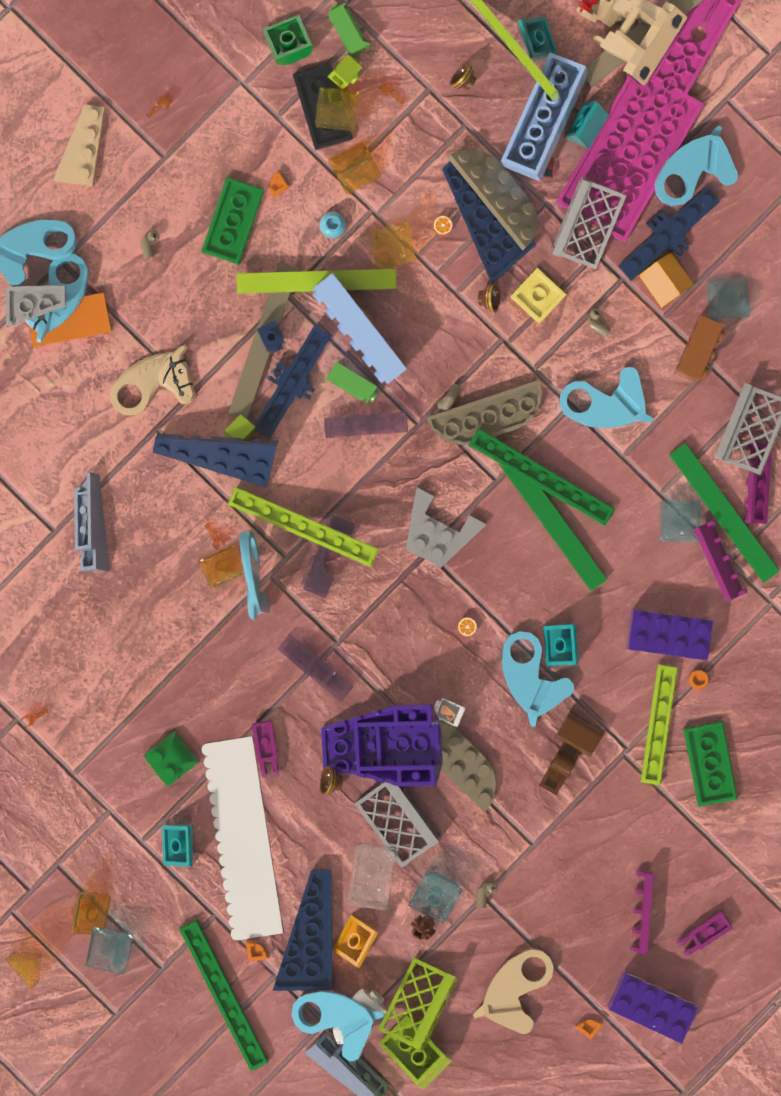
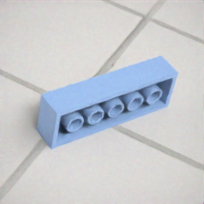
M549 53L541 72L557 90L560 97L555 101L552 100L536 82L501 160L505 168L541 181L589 74L586 66L553 53Z
M333 273L313 288L315 291L312 294L319 304L323 302L326 305L327 309L325 312L332 320L334 318L337 319L340 323L337 326L343 335L348 334L351 337L350 344L356 351L361 350L364 354L362 357L363 361L368 367L373 366L376 372L374 375L381 383L384 381L387 384L406 370L403 363Z

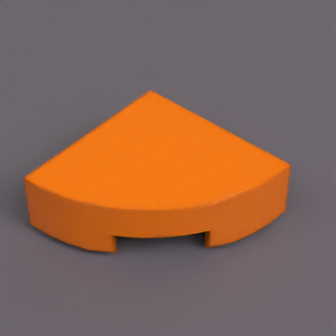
M279 170L273 175L270 182L272 198L289 189Z
M246 941L249 962L269 959L268 953L262 945L254 941Z
M586 1019L579 1022L575 1028L592 1040L603 1026V1023L595 1019Z

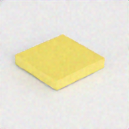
M537 267L510 297L540 324L567 294Z

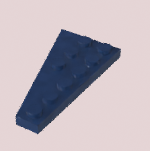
M450 161L442 168V171L491 284H493L537 244L532 240L522 250Z
M157 433L152 453L267 487L279 440H272L269 443L262 442L261 439H254L252 442L243 441L241 438L211 436L210 439H201V436L195 435L192 438H184L178 434Z
M315 869L310 872L272 991L332 990L331 869Z

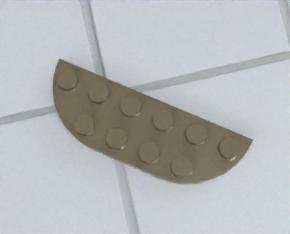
M463 149L452 153L448 159L519 247L524 250L534 239L538 227L537 213L529 197L495 157L475 149Z
M540 380L426 417L432 430L439 437L453 444L468 445L478 428L496 437L521 428L533 418L541 402Z
M439 719L441 723L443 755L441 770L485 813L495 795L496 779L494 771L484 755L453 725Z

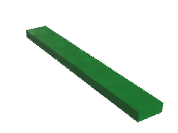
M480 428L476 430L468 444L469 447L602 526H606L615 508Z
M686 443L669 455L672 461L762 583H765L780 572Z
M499 464L588 589L593 591L607 580L542 489Z
M196 919L182 926L179 930L250 1071L269 1063L198 920Z

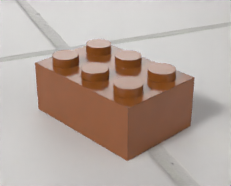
M702 315L696 320L674 372L675 375L694 383L706 377L709 370L706 365L713 360L717 351L714 346L721 341L725 332L722 330L723 324Z

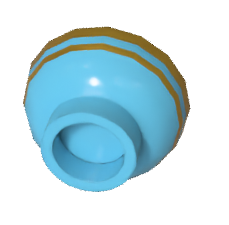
M327 212L320 219L319 230L327 239H339L347 230V221L339 212Z

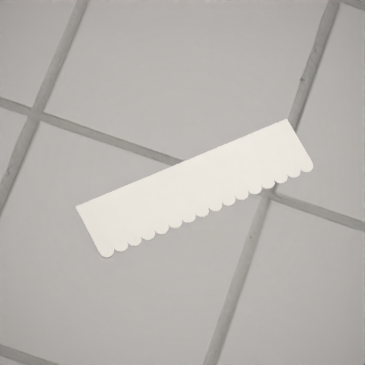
M252 737L207 743L203 745L202 753L207 756L204 759V765L210 768L206 771V778L213 780L208 783V790L213 793L210 795L209 800L215 805L211 810L212 815L218 817L214 820L213 825L218 829L215 837L217 841L221 842L218 844L217 850L223 854L220 856L219 862L222 866H226L221 870L222 877L226 879L223 887L229 891L225 895V900L228 903H232L227 907L228 914L232 916L229 919V925L235 928L231 931V937L234 940H243L283 933L253 739Z

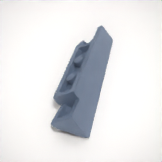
M87 473L86 481L74 491L75 551H82L80 571L107 572L109 571L100 476L94 473Z
M326 1032L306 1050L305 1054L357 1096H385L387 1092L386 1083L360 1058L355 1061L345 1059L342 1055L343 1044L338 1047Z

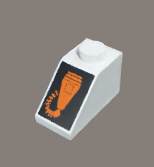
M442 697L441 701H436L434 710L439 719L457 727L465 707Z

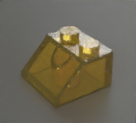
M320 87L315 120L316 127L355 131L359 91Z

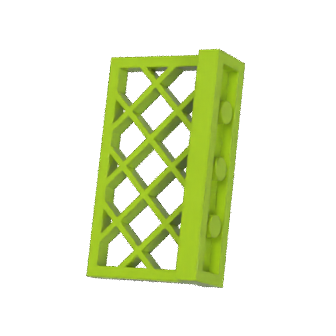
M413 958L378 1030L423 1052L458 979L449 973L447 974L423 961ZM416 964L424 967L425 975L417 978L414 977L413 970ZM435 974L443 976L439 985L432 986L429 976ZM427 978L430 988L419 991L416 981ZM414 982L417 992L406 996L405 986ZM431 991L433 1000L424 1005L421 994ZM418 996L421 1006L410 1009L407 999ZM405 1000L408 1011L397 1014L396 1004ZM422 1009L424 1018L422 1021L415 1023L412 1012ZM409 1014L412 1024L401 1028L398 1017ZM396 1018L399 1029L393 1031L385 1029L387 1022ZM413 1027L415 1036L411 1042L405 1039L403 1030Z

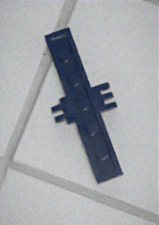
M706 187L671 220L660 210L658 215L662 218L661 221L654 215L652 220L656 225L654 226L650 221L646 223L654 235L622 262L618 268L631 282L667 249L671 253L675 251L681 256L683 252L679 248L680 245L685 251L689 249L685 243L687 239L684 234L719 204L720 201Z
M313 326L289 368L276 362L275 366L281 369V371L278 372L272 369L271 373L275 374L277 378L275 379L268 375L267 379L278 385L257 420L255 424L256 431L271 439L294 398L298 397L301 399L304 396L310 400L311 395L305 392L306 389L313 393L316 389L309 386L311 382L306 378L330 340L331 335Z

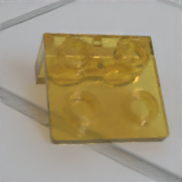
M409 221L401 222V225L370 230L376 269L416 262Z

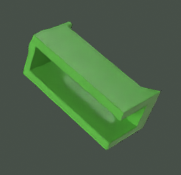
M338 3L332 6L330 12H328V17L349 55L354 57L369 49L371 43L365 42V38L350 11L346 8V4L340 5Z
M338 362L335 363L325 382L333 381L332 384L362 402L366 400V404L369 401L373 403L379 393L376 391V385Z

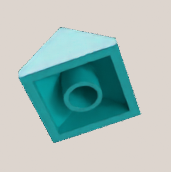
M546 17L521 19L518 21L517 29L525 53L533 62L546 59L549 53L558 55Z
M596 101L584 103L564 137L589 149L609 114Z
M576 624L543 626L546 666L579 664Z
M193 824L162 825L163 865L193 866Z

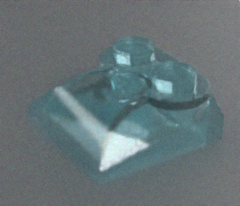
M746 278L706 281L709 319L723 320L750 317Z
M660 502L659 542H699L694 529L700 526V503Z
M426 871L408 906L444 924L462 889L453 880L435 871Z
M93 927L85 966L124 975L129 962L133 934L125 931Z

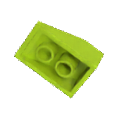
M407 1015L400 1021L401 1028L412 1024L411 1019ZM398 1024L391 1031L399 1029ZM413 1027L403 1030L405 1039L411 1042L415 1036ZM386 1035L378 1043L423 1090L452 1062L430 1038L423 1052L389 1035Z

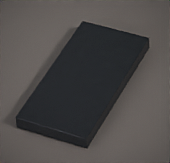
M331 63L293 74L315 151L353 140L338 86L328 77L333 70Z

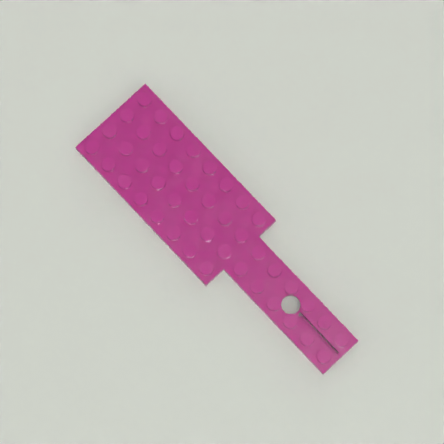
M741 0L702 1L687 13V19L645 86L636 82L631 76H628L608 111L609 116L591 147L586 149L556 204L568 210L581 177L626 194L627 196L610 234L625 243L655 191L654 184L661 168L668 158L679 149L704 105L687 93ZM700 26L705 29L706 38L704 40L695 41L692 38L691 31L694 27ZM591 187L589 197L593 201L602 197L599 189ZM615 195L607 197L606 200L609 207L618 205L620 197ZM604 199L593 204L596 213L607 210ZM591 205L582 209L583 219L595 215ZM609 212L598 217L602 226L609 224L612 219ZM596 218L587 221L600 228Z

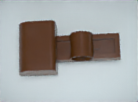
M569 711L555 735V738L563 743L538 786L557 795L566 777H568L580 753L591 757L604 731Z

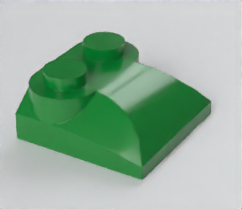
M299 15L262 29L274 60L278 65L286 66L306 58L314 50Z
M176 731L144 755L148 764L168 787L200 762Z

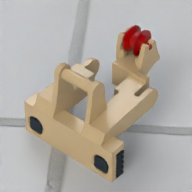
M646 0L576 1L579 4L576 9L577 12L592 22H596L599 19L612 28L619 15L626 18L619 31L616 30L615 33L610 31L605 39L597 35L593 39L600 43V47L606 52L626 61L627 64L623 71L644 86L687 19L684 13L669 2H665L663 7L660 8ZM636 18L651 25L639 46L626 36Z

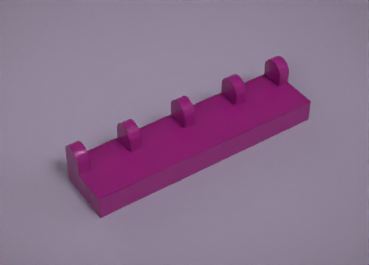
M756 443L759 451L768 446V444ZM748 444L750 455L756 453L754 444ZM771 452L761 475L749 471V481L745 483V485H748V501H744V505H747V518L743 519L744 523L767 524ZM759 455L750 459L749 464L753 468H759L761 460Z
M712 520L695 528L694 531L727 602L748 593L747 589H742L737 578L741 575L739 572H734L729 560L732 558V555L726 554L721 543L724 538L723 536H718L714 527L717 522Z
M636 871V875L644 876L643 889H635V893L642 894L641 909L633 910V913L641 914L640 929H632V933L639 934L638 947L631 946L630 951L648 954L654 874L653 872Z

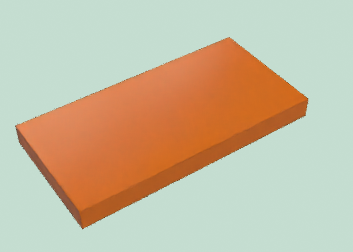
M104 292L84 296L73 314L64 323L48 332L41 343L37 342L38 333L29 326L33 347L112 332Z

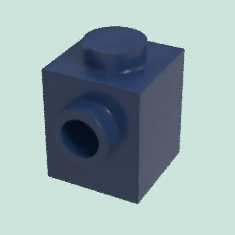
M275 321L257 329L267 352L272 351L274 354L284 349L283 345L286 343Z

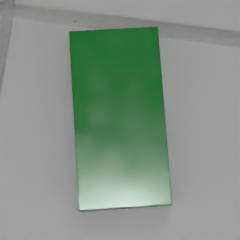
M226 177L201 253L239 265L265 190Z
M723 721L683 728L698 807L738 800Z

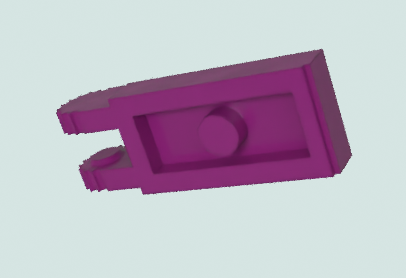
M272 720L252 723L257 760L260 763L262 778H267V769L264 762L272 761L274 776H279Z
M721 910L689 931V934L680 938L676 943L678 946H681L691 939L694 940L696 944L685 949L683 952L686 957L698 949L701 950L733 929V927Z

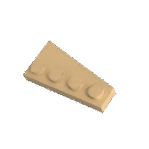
M84 105L54 176V181L93 187L105 112L104 107Z

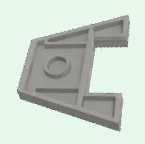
M416 487L406 549L441 568L487 524L469 515L459 533L425 514L434 496Z

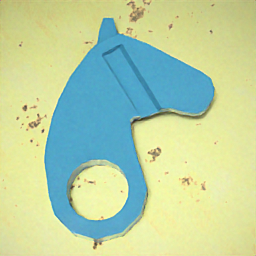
M717 126L710 135L685 144L664 163L654 184L656 195L662 203L669 206L685 204L692 198L702 171L718 177L724 186L732 185L737 181L738 173L729 151L720 137L722 130L720 126ZM671 174L679 175L685 182V191L679 198L670 197L664 189L665 180Z
M318 991L303 995L293 1004L292 1009L294 1024L302 1032L313 1034L328 1028L339 1027L344 1037L342 1055L348 1061L359 1059L372 1033L374 1020L384 1017V1012L369 1011L357 1001L329 991ZM306 1002L317 1004L321 1010V1020L317 1025L307 1023L302 1015V1009Z

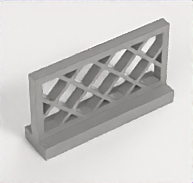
M581 177L552 246V254L596 269L627 195ZM591 187L599 189L602 197L591 201L589 197ZM612 195L620 197L618 205L610 208L606 198ZM604 199L607 210L596 213L593 204ZM591 205L595 215L583 219L582 209ZM609 212L612 218L611 222L602 226L598 217ZM596 218L600 228L589 232L585 222ZM583 224L587 233L576 238L573 231L576 226ZM602 231L603 241L594 245L591 235ZM589 236L592 246L581 250L578 241ZM576 242L580 252L573 255L565 253L567 246ZM594 249L597 255L594 263L586 261L583 253Z
M745 383L715 457L722 462H727L761 475L781 428V411L774 414L770 404L777 401L781 402V397ZM756 393L763 395L766 403L756 407L754 403ZM769 406L772 415L761 420L758 410ZM756 412L759 421L748 425L746 421L747 415ZM774 418L776 423L775 429L767 432L763 423ZM761 424L764 434L754 438L750 428ZM748 430L751 440L741 444L738 437L741 432ZM766 437L769 442L768 446L759 451L755 441ZM753 443L757 452L746 457L743 447ZM740 448L744 458L738 461L730 459L732 452ZM759 455L761 460L759 468L751 467L748 459Z
M383 782L355 802L357 808L401 868L441 840V837L403 786H395ZM385 786L390 792L389 800L378 798L379 791ZM366 800L375 801L374 812L365 810L361 803ZM378 802L389 803L387 814L376 812ZM392 804L399 805L402 808L401 816L390 814ZM376 815L387 817L385 827L376 825ZM389 818L400 819L399 830L388 828ZM403 820L413 823V832L402 831ZM387 831L399 833L397 844L390 843L387 840ZM401 834L412 836L411 846L400 844ZM415 836L422 837L427 845L423 848L414 847ZM399 848L410 849V855L404 861L398 855Z

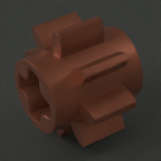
M419 915L410 924L414 927L412 929L413 936L419 940L425 939L427 941L436 932L433 929L435 922L429 916L422 917Z

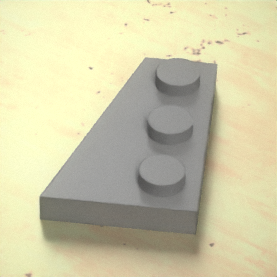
M66 286L6 287V327H11L66 307Z

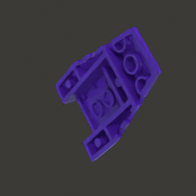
M432 705L391 706L321 728L323 768L328 766L339 772L351 773L359 777H366L395 786L437 785L443 765L441 723Z

